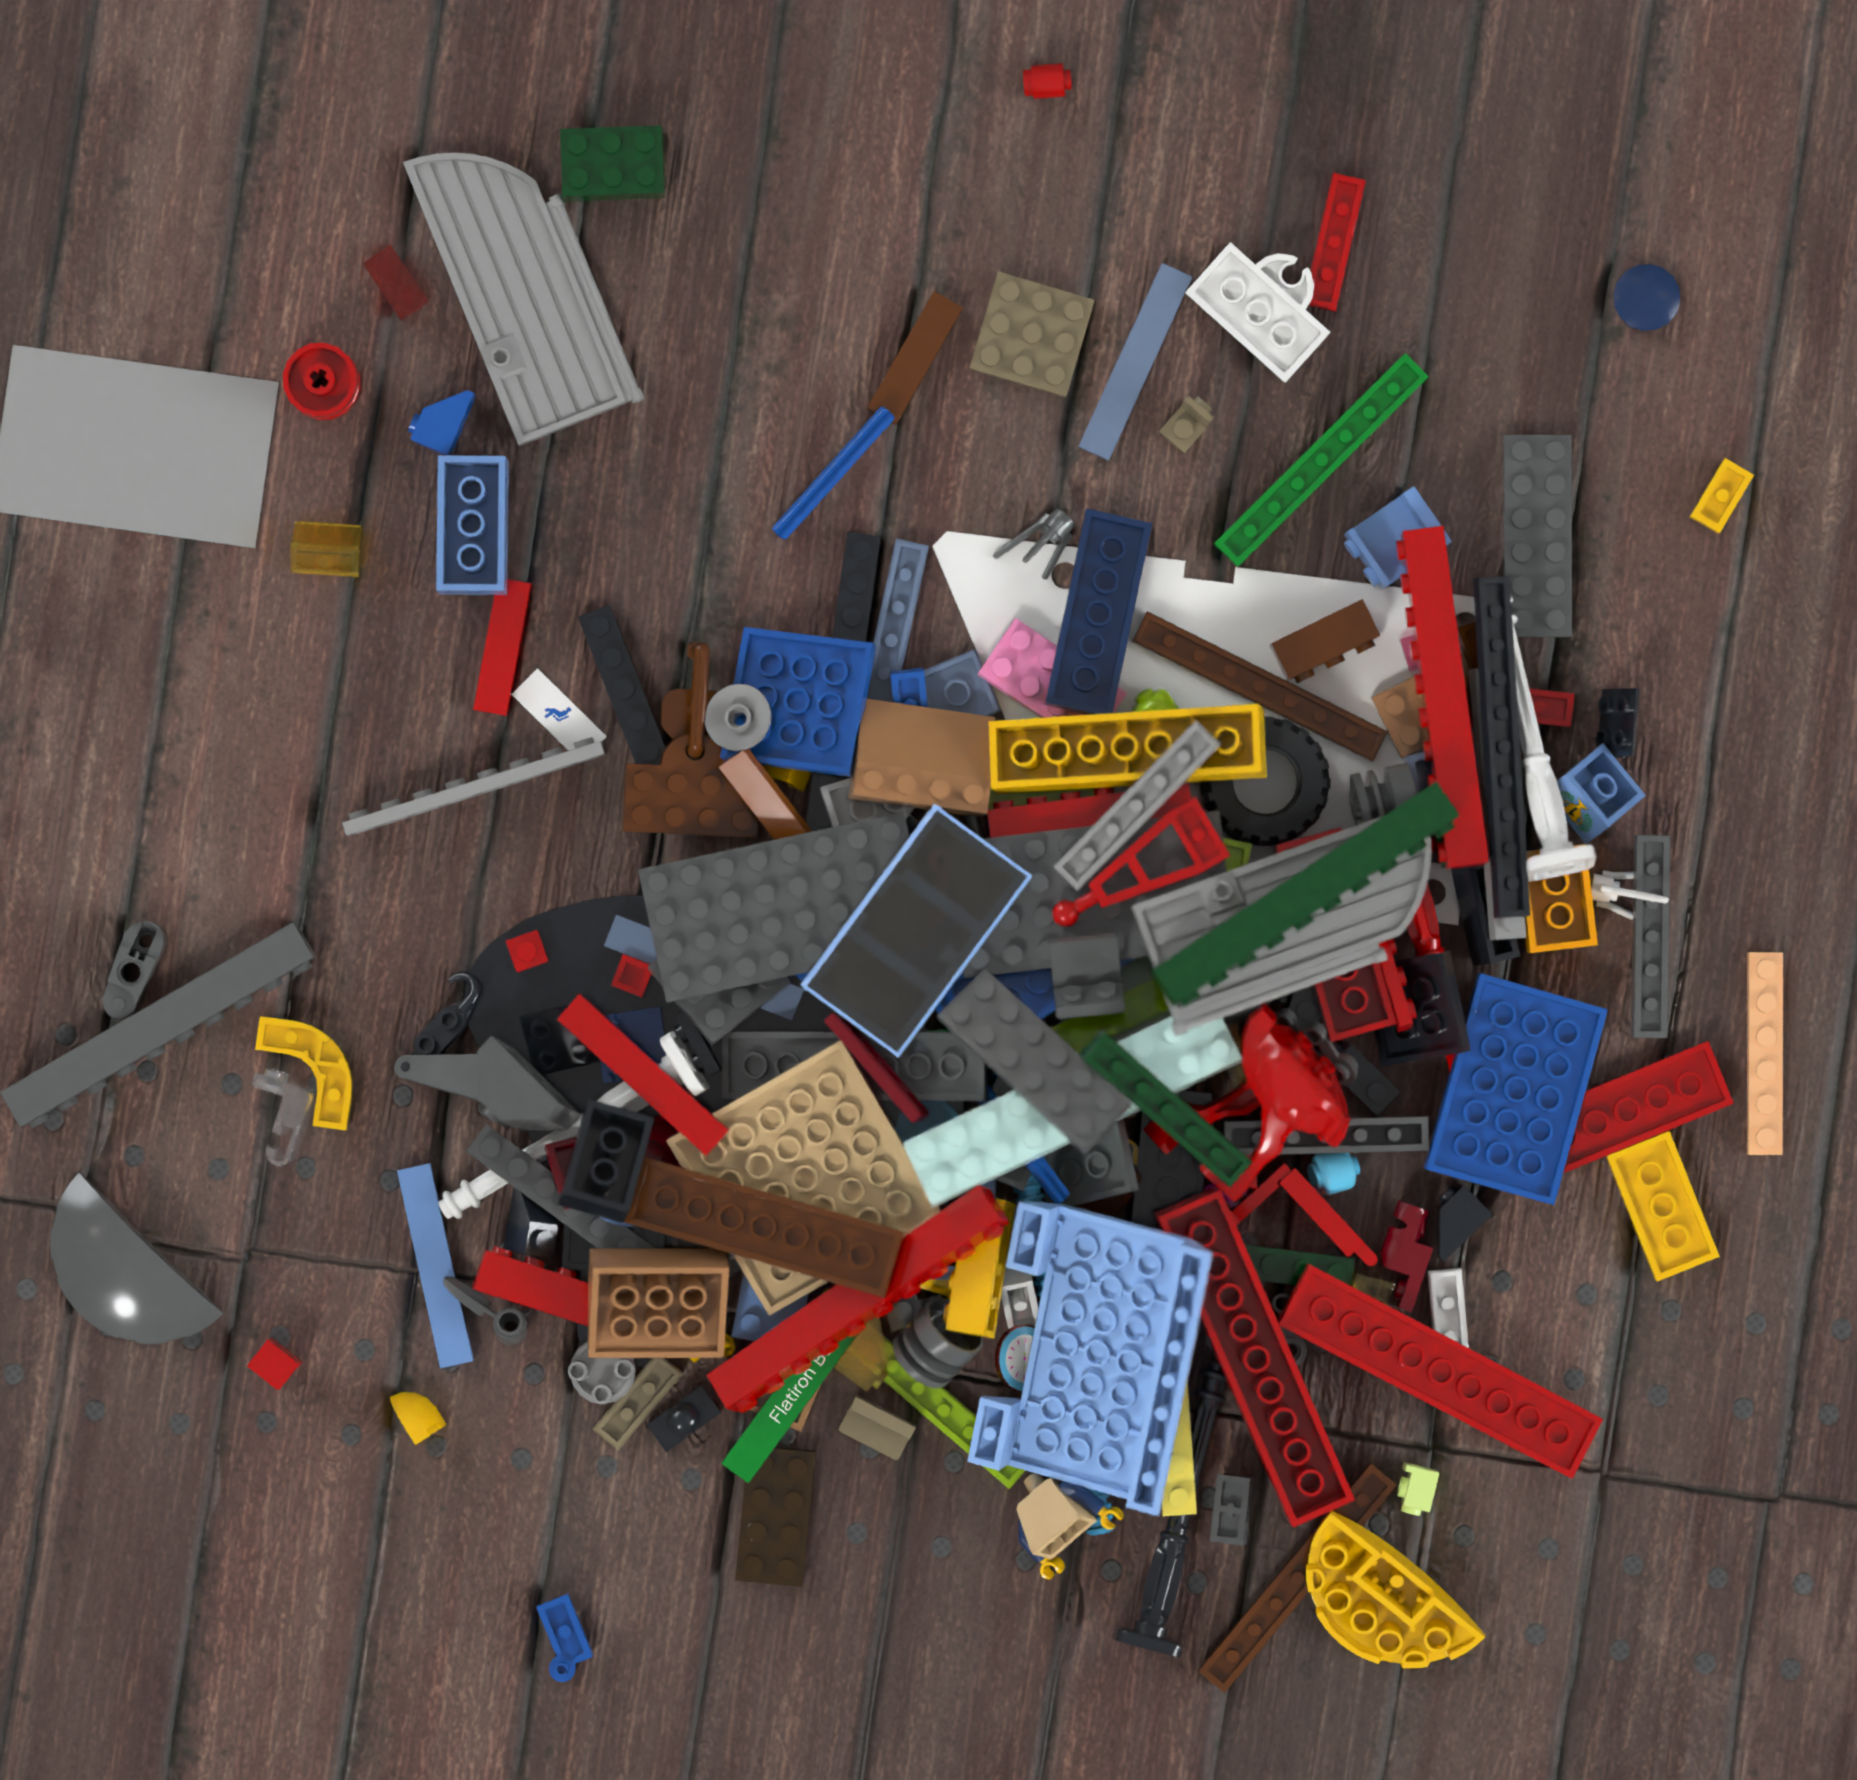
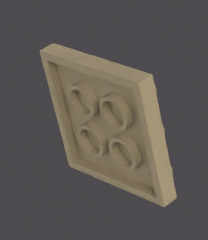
M998 271L969 370L1066 398L1095 300Z

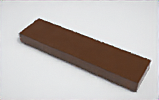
M935 291L932 293L867 407L868 410L875 413L880 407H886L895 417L891 423L897 425L961 314L963 307Z

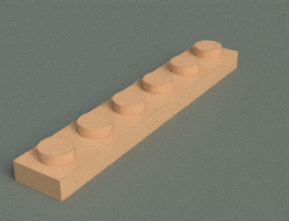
M1747 952V1155H1783V953Z

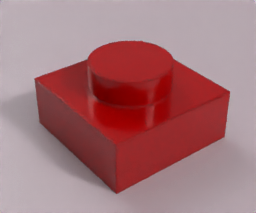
M538 930L505 941L516 973L549 962Z
M623 954L611 986L643 998L652 975L648 970L649 964Z

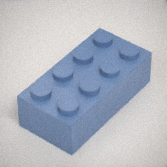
M438 455L436 591L440 595H507L509 461L506 456Z

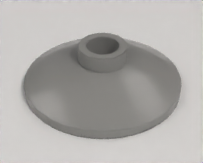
M734 684L718 691L708 703L705 712V726L709 736L716 744L731 751H742L757 745L765 737L771 724V708L766 697L756 688L746 684ZM740 715H746V722L738 726L736 724L737 718Z

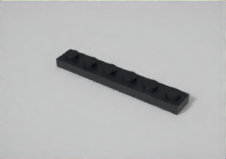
M610 605L579 616L582 629L635 763L659 765L662 752L666 746Z

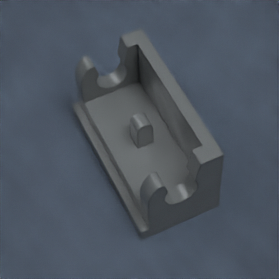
M1233 1473L1217 1474L1210 1533L1211 1542L1240 1546L1249 1543L1256 1476L1233 1475Z

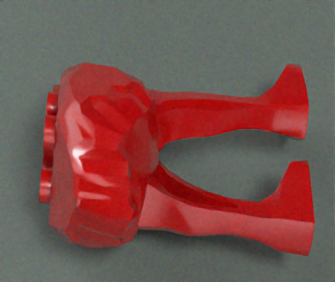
M1264 1003L1250 1013L1242 1032L1241 1061L1246 1078L1229 1093L1205 1106L1192 1104L1182 1099L1210 1124L1226 1116L1247 1115L1262 1105L1260 1140L1254 1151L1248 1156L1252 1163L1231 1187L1227 1186L1205 1165L1201 1164L1199 1166L1200 1171L1233 1202H1237L1247 1191L1263 1166L1282 1152L1285 1139L1294 1129L1315 1134L1320 1142H1327L1329 1146L1337 1148L1346 1137L1350 1122L1347 1102L1332 1062L1325 1056L1319 1057L1311 1049L1313 1047L1312 1043L1302 1032L1296 1034L1289 1026L1275 1024L1277 1021L1276 1015Z

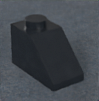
M1462 1184L1457 1188L1451 1185L1438 1198L1442 1203L1437 1207V1256L1444 1262L1492 1215Z
M513 1187L503 1249L522 1255L553 1258L558 1230L557 1219Z

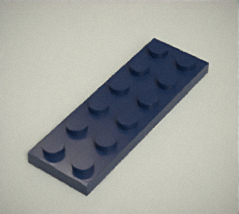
M1086 509L1044 705L1087 715L1113 713L1152 523Z

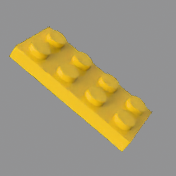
M1670 1131L1663 1132L1606 1156L1655 1281H1660L1720 1257Z

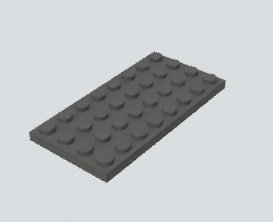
M1206 812L1205 814L1223 842L1220 812ZM1161 818L1148 819L1079 891L1054 866L1093 826L984 838V841L1033 877L964 969V978L977 977L984 969L992 975L1051 968L1049 941L1059 938L1116 933L1120 960L1149 957L1131 907L1227 872L1226 862L1223 860L1201 874L1104 908L1098 902L1079 913L1078 921L1074 925L1061 927L1053 920L1052 910L1054 906L1062 900L1073 902L1090 892L1091 888L1088 884ZM1172 824L1135 855L1149 880L1195 865ZM962 841L950 842L949 850L955 902L967 913L982 922L1013 879ZM1126 863L1101 887L1108 896L1139 885V882ZM958 923L962 950L973 933Z
M904 812L638 869L666 1003L810 972L909 838ZM902 856L891 873L902 875L908 868L917 875L914 856L908 863L906 858ZM896 878L881 900L873 896L863 909V912L869 916L860 928L893 953L933 945L922 896L898 878ZM843 936L836 946V951L840 955L831 967L876 958V956L855 942L851 937Z

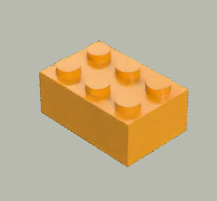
M1527 851V860L1533 856L1540 855V851ZM1589 869L1529 882L1531 916L1525 917L1526 938L1524 939L1526 953L1598 945Z

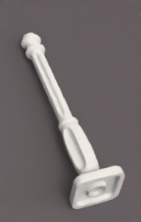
M1512 615L1519 737L1524 756L1521 765L1524 768L1529 809L1535 830L1543 847L1539 850L1540 855L1533 856L1526 862L1528 882L1588 870L1594 866L1596 855L1592 845L1574 847L1572 842H1568L1567 821L1562 797L1549 763L1550 756L1544 753L1514 624L1517 623L1518 618L1516 615Z
M671 1031L661 1037L660 1043L667 1055L661 1058L662 1062L658 1065L680 1085L685 1084L689 1092L694 1096L710 1089L706 1078L696 1068L691 1058V1053L681 1041L677 1032ZM624 1081L597 1100L598 1102L632 1112H638L649 1105ZM582 1114L568 1130H554L522 1151L540 1164L546 1161L548 1158L544 1149L545 1144L576 1137ZM489 1170L471 1182L462 1180L461 1188L452 1193L444 1191L443 1199L438 1204L447 1219L453 1216L461 1219L465 1209L470 1206L479 1208L481 1205L480 1200L508 1183Z

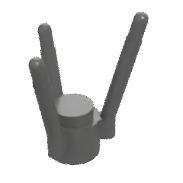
M1056 508L1050 515L1044 513L1036 523L996 551L993 557L998 559L1042 528L1040 531L1043 536L1023 557V562H1029L1048 540L1054 544L1059 540L1060 542L1042 574V578L1046 580L1054 569L1065 546L1073 538L1070 532L1076 525L1069 516Z

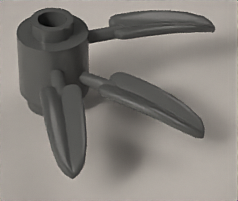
M452 1276L444 1277V1286L462 1304L479 1316L487 1313L494 1318V1332L501 1343L513 1346L521 1343L528 1334L526 1318L534 1309L527 1308L522 1312L518 1308L512 1307V1302L506 1301V1307L495 1312L490 1308L491 1301L482 1294L472 1290L470 1286ZM508 1324L517 1325L518 1328L512 1332L505 1331Z

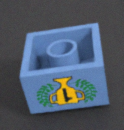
M1604 744L1593 750L1557 780L1566 821L1585 844L1609 828L1646 796Z

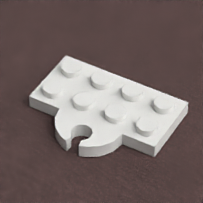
M1230 242L1185 293L1286 383L1331 333L1306 311L1313 297L1314 282L1312 274L1307 267L1302 271V277L1298 283L1293 285L1287 284L1282 278V271L1287 266L1294 265L1298 259L1297 257L1278 253L1266 256L1255 265Z

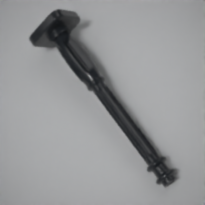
M1212 1362L1208 1363L1207 1368L1201 1369V1374L1205 1376L1202 1389L1195 1391V1394L1199 1397L1191 1430L1195 1494L1215 1416L1220 1402L1226 1401V1397L1222 1392L1227 1380L1220 1364ZM1190 1515L1169 1516L1165 1531L1160 1532L1161 1539L1147 1574L1142 1596L1140 1621L1135 1620L1133 1629L1116 1625L1112 1635L1114 1640L1167 1655L1181 1657L1183 1645L1177 1640L1166 1638L1168 1628H1165V1625L1173 1608L1180 1585L1185 1546L1189 1541L1186 1532Z

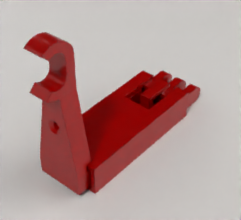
M1284 1162L1271 1172L1257 1186V1189L1251 1191L1233 1210H1230L1237 1226L1280 1187L1279 1183L1347 1257L1355 1252L1366 1265L1374 1266L1377 1263V1256L1295 1167L1289 1168Z

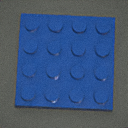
M744 627L733 685L746 684L759 690L769 702L771 708L769 730L757 745L749 748L761 765L853 777L860 722L866 705L876 650L874 643ZM740 715L737 718L736 724L738 726L746 722V715ZM722 748L720 758L727 760L739 751Z

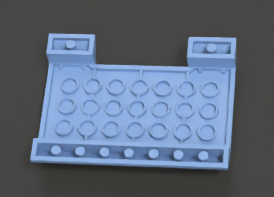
M1019 1201L1006 1267L1036 1276L1046 1272L1021 1398L980 1397L967 1462L998 1471L1009 1465L1127 1499V1508L1159 1516L1213 1252L1188 1237L1073 1206L1057 1203Z

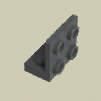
M1116 933L1059 938L1049 941L1057 1019L1125 1012L1118 937Z

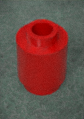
M1063 63L1031 65V69H1024L1023 84L1025 97L1033 96V99L1066 97V90H1072L1071 70H1064Z

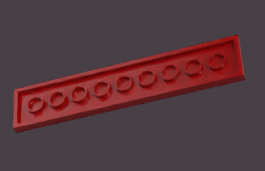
M1307 1264L1278 1319L1281 1327L1573 1479L1603 1421L1597 1415L1310 1264Z

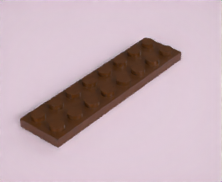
M646 1157L643 1158L630 1210L624 1221L627 1224L886 1298L904 1232Z

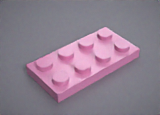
M1015 618L977 675L1040 718L1087 715L1044 705L1057 646ZM1119 687L1113 713L1127 694Z

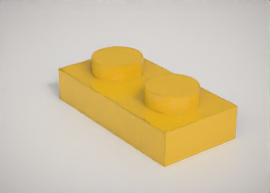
M1724 458L1689 517L1719 534L1754 475Z

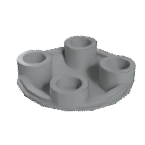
M588 1341L577 1349L568 1367V1375L579 1395L597 1404L616 1402L626 1395L634 1383L636 1372L634 1358H588Z

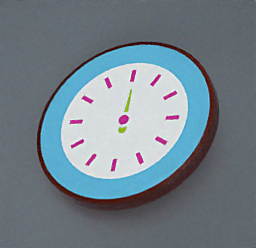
M1016 1325L1009 1328L1001 1336L995 1351L997 1374L1001 1382L1015 1392L1023 1391L1035 1327L1031 1325Z

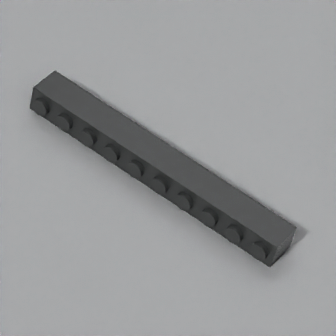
M292 922L1 1091L0 1094L20 1127L30 1125L31 1129H34L49 1120L47 1115L49 1112L56 1108L63 1112L79 1103L76 1097L88 1090L89 1094L93 1095L107 1087L108 1084L105 1080L117 1074L119 1078H122L137 1069L135 1063L142 1058L147 1057L148 1061H151L166 1052L164 1046L176 1040L178 1044H181L196 1035L193 1029L205 1023L208 1028L225 1018L222 1012L234 1006L236 1010L247 1006L254 1001L251 995L261 989L268 993L283 984L281 978L293 972L296 977L312 968L313 966L310 961L317 957L297 922Z

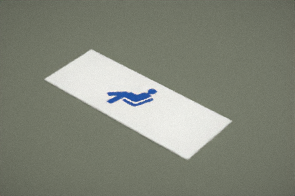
M538 668L512 693L568 751L575 749L573 743L593 737L595 743L598 741L602 742L607 737Z

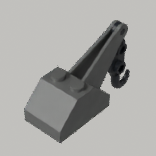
M462 971L453 974L448 979V982L453 984L458 980H465L470 987L469 993L463 1000L443 1008L421 1031L414 1041L413 1053L411 1055H403L396 1060L394 1070L397 1076L407 1081L481 1102L485 1106L482 1112L495 1124L499 1122L507 1130L511 1127L521 1132L568 1130L581 1114L514 1047L491 1036L478 1050V1054L442 1055L465 1030L471 1011L481 996L480 982L475 975Z

